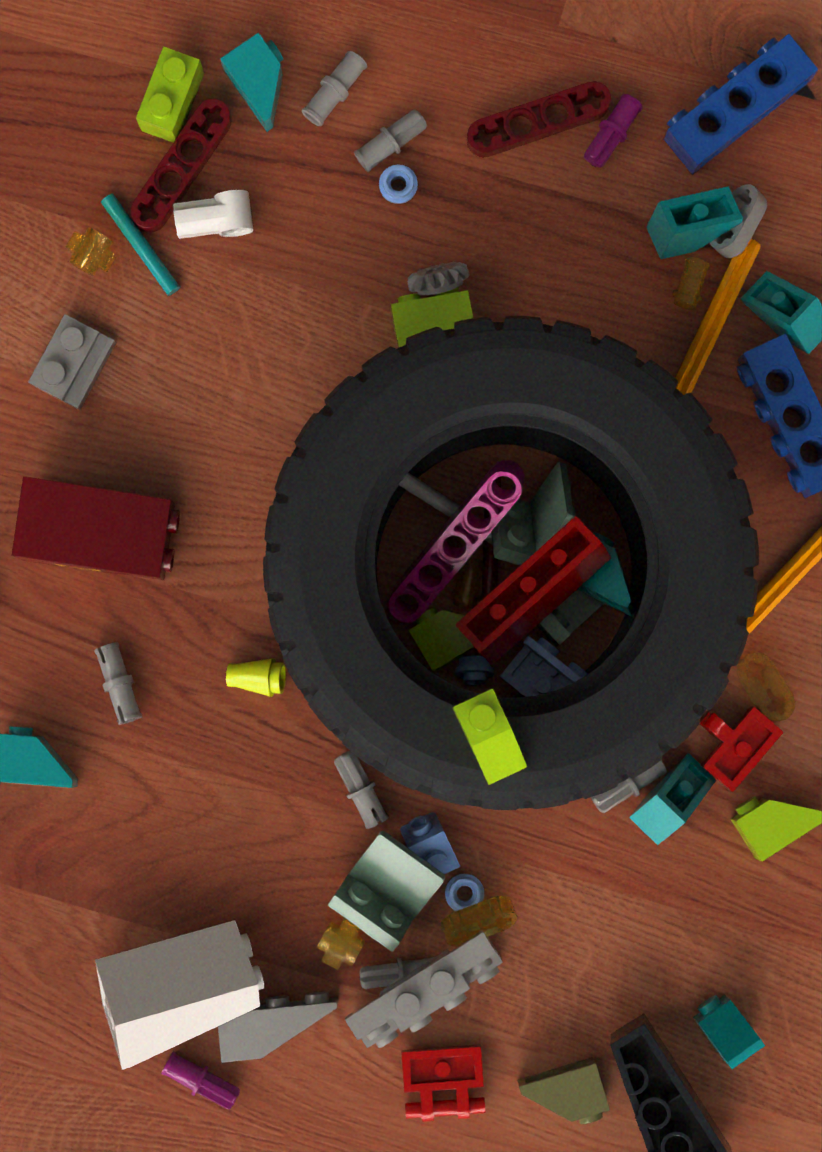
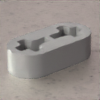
M751 184L742 185L732 192L744 218L743 221L710 242L711 246L725 258L736 257L744 251L767 209L765 196Z

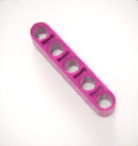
M502 460L493 465L397 581L388 604L390 614L396 620L405 623L417 620L517 502L521 495L525 478L523 469L518 463L512 460ZM507 476L514 481L516 486L508 490L502 489L496 484L495 479ZM482 506L490 512L491 516L479 519L472 514L470 509ZM459 536L465 541L466 545L461 548H455L447 542L446 538ZM434 565L439 568L442 574L436 577L430 576L424 572L423 567ZM410 594L416 598L418 603L413 605L405 604L399 596Z

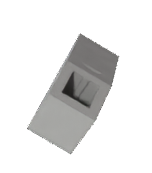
M322 991L305 994V1000L289 1002V996L287 995L265 998L266 1004H262L260 1007L218 1026L221 1063L263 1058L335 1010L338 1006V997L329 998V992Z

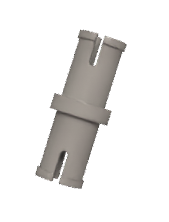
M347 51L346 56L331 75L323 77L320 81L321 88L307 106L301 110L303 115L317 126L323 125L325 119L339 101L344 102L347 99L349 88L363 70L368 67L363 58L353 51Z
M115 642L101 646V648L95 649L94 652L97 655L105 679V683L102 684L104 692H109L118 719V725H122L142 718V714L139 711L131 686L134 683L133 677L127 674L120 653L119 643Z

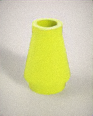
M275 658L238 664L229 663L227 666L226 684L228 687H237L269 697H273L274 694H282L286 683L285 663L276 662Z

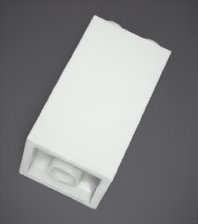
M235 920L95 960L102 1005L122 1070L130 1068L260 1007L259 990L264 989L262 973L258 965L252 967L249 957H253L249 937L247 933L240 935Z

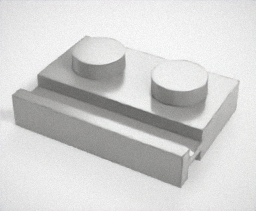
M64 314L28 383L81 410L117 342Z

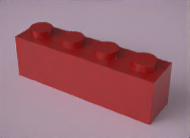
M575 516L458 621L455 626L491 665H494L611 559V556L603 543Z

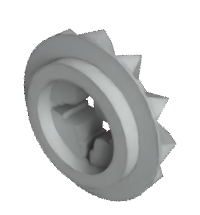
M453 261L419 269L408 277L407 282L409 291L418 292L419 295H432L461 286L463 281L470 275L466 264Z

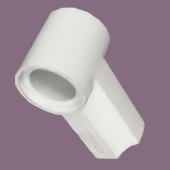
M223 191L217 193L211 199L173 204L175 226L179 239L219 234L223 237H236L253 232L248 191Z

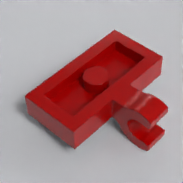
M751 706L733 728L729 727L715 713L708 711L699 723L721 742L700 766L729 791L734 792L784 732L754 706Z

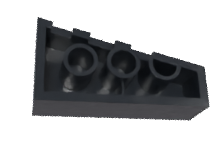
M644 1013L611 1033L610 1046L648 1152H732L731 1146Z

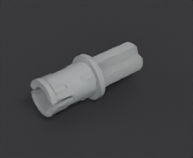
M412 110L387 129L385 127L380 128L381 133L360 149L354 151L362 167L367 172H370L373 167L392 153L399 154L401 152L400 147L427 128L424 117L417 110Z
M351 751L337 756L334 759V764L349 791L346 796L348 799H353L366 829L377 826L379 821L381 823L386 821L389 817L373 789L376 784L374 781H369L358 757Z
M659 761L637 777H629L623 782L618 783V787L591 797L592 801L600 812L606 813L631 795L639 796V790L660 776L667 774V770L662 761Z
M397 958V963L364 966L360 968L359 972L361 986L364 989L390 986L432 958L405 961Z

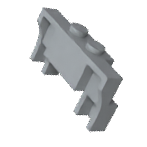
M482 930L475 937L453 951L449 952L448 949L386 987L380 991V997L358 1011L347 1015L345 1021L356 1039H362L367 1048L375 1043L378 1048H381L399 1036L396 1031L397 1029L403 1032L410 1028L412 1033L416 1032L433 1020L430 1014L444 1006L446 1011L461 1004L467 999L465 992L470 989L469 984L477 979L479 984H482L500 972L497 966L503 963L502 958L489 937Z

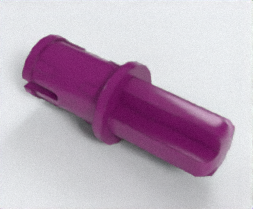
M622 94L608 119L600 122V131L584 154V159L590 165L603 167L619 142H625L627 130L638 113L643 109L640 101L629 94Z
M174 1051L161 1073L191 1089V1095L195 1096L198 1093L225 1109L233 1107L240 1093L238 1087L209 1072L210 1067L206 1066L203 1069L177 1055Z

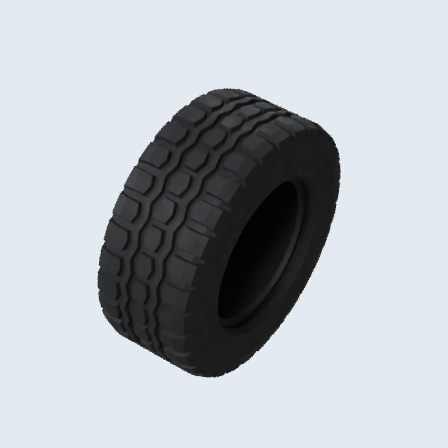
M505 316L504 322H492L489 317L471 318L455 322L454 329L443 331L440 327L431 328L406 338V345L396 349L390 346L362 364V372L355 377H346L324 399L326 405L319 413L312 414L296 438V448L291 457H286L274 488L277 493L273 505L269 507L264 540L267 543L266 556L263 557V578L265 592L268 596V613L276 642L279 643L284 657L283 660L297 688L301 690L303 696L308 701V705L318 719L354 755L395 782L446 802L493 810L550 808L565 805L569 801L580 798L587 799L618 787V783L623 782L629 777H637L661 761L662 756L670 748H677L700 724L699 719L704 712L713 708L729 682L727 676L731 666L738 664L749 635L746 629L747 618L754 615L757 600L758 581L753 578V567L759 565V545L757 530L750 527L748 516L754 514L745 480L737 479L733 470L738 463L723 434H714L713 430L708 426L712 418L691 393L683 395L676 389L678 380L653 360L644 363L636 358L637 350L608 335H605L602 340L592 337L589 328L574 323L557 320L554 326L542 324L540 317ZM492 445H517L545 451L569 462L586 474L610 500L621 520L630 548L632 564L630 594L635 612L632 617L627 614L624 615L611 643L601 656L585 670L588 674L583 678L558 690L536 696L520 698L497 697L517 740L527 768L488 785L452 708L479 695V693L460 688L435 675L406 649L390 625L380 601L377 582V560L384 528L399 499L406 492V489L399 486V483L407 473L419 478L434 465L463 451Z

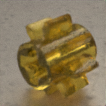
M90 227L87 228L83 235L74 231L65 246L69 252L73 253L68 261L91 276H94L99 268L108 272L116 258L113 255L114 253L109 250L113 241Z
M345 918L340 926L330 921L316 947L325 952L322 962L337 970L342 962L352 967L365 943L363 938L357 936L360 929Z

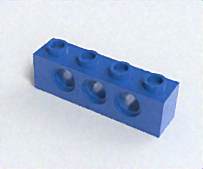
M790 34L786 35L779 42L775 37L769 40L757 51L759 58L750 65L745 61L740 63L727 75L729 81L719 89L715 85L711 86L697 99L698 106L689 113L686 109L681 110L667 122L670 128L667 130L663 140L692 175L812 81L818 68ZM763 71L771 72L776 77L777 83L773 85L765 84L761 81L759 73ZM729 96H742L746 100L747 107L743 109L733 107L729 101ZM704 118L713 120L717 126V131L712 133L703 131L698 121Z
M785 333L743 353L738 358L740 365L736 369L742 384L746 388L750 386L757 399L753 402L759 419L763 423L767 421L774 434L770 437L776 454L779 458L785 457L791 471L787 472V476L791 486L796 493L802 492L805 499L822 491V407ZM775 374L783 380L784 388L782 392H773L767 387V375ZM785 409H793L800 415L801 423L799 427L792 428L784 422L783 412ZM802 444H810L816 449L818 457L815 463H808L802 459L800 455Z

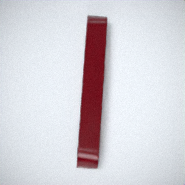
M587 82L478 119L468 129L467 146L478 157H490L596 121L604 117L608 112L611 102L610 91L600 82ZM588 93H593L595 98L602 97L598 109H594L591 104L581 106L578 111L580 116L575 117L574 104L570 98L574 97L575 105H578L587 100ZM552 104H561L566 108L568 117L561 123H554L546 116V109ZM517 116H523L530 121L532 128L525 135H516L510 129V121ZM497 123H503V133L507 141L502 142V134H499L490 139V146L484 147L482 142L475 143L474 140L478 138L479 130L484 129L485 133L490 135L498 132L499 126Z
M208 99L197 107L133 201L131 216L135 225L140 230L155 232L166 224L174 211L173 204L181 202L229 131L231 114L223 101ZM219 110L220 118L223 122L220 125L215 122L211 124L207 134L212 139L208 141L200 132L194 129L198 127L203 132L208 123L205 114L207 112L214 114ZM190 140H196L203 145L202 154L194 160H189L181 154L183 145ZM167 172L178 173L181 176L180 187L174 191L163 190L160 187L161 177ZM155 190L161 198L169 202L165 205L160 199L155 207L158 217L155 220L148 218L144 222L142 221L143 215L140 210L142 207L147 209L152 207L156 198L151 192Z

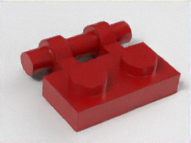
M480 1044L401 1050L404 1093L420 1092L421 1102L405 1103L406 1119L422 1118V1122L434 1121V1117L458 1115V1119L470 1118V1114L486 1113L484 1097L469 1098L468 1088L484 1087ZM456 1089V1099L433 1101L432 1091Z

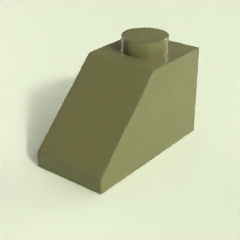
M593 1057L517 1080L521 1095L571 1122L579 1120L580 1124L592 1123L602 1119V1113L610 1110Z

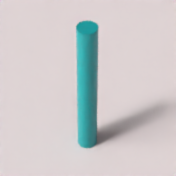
M112 193L103 198L101 204L165 293L170 296L180 289L179 284L115 195Z

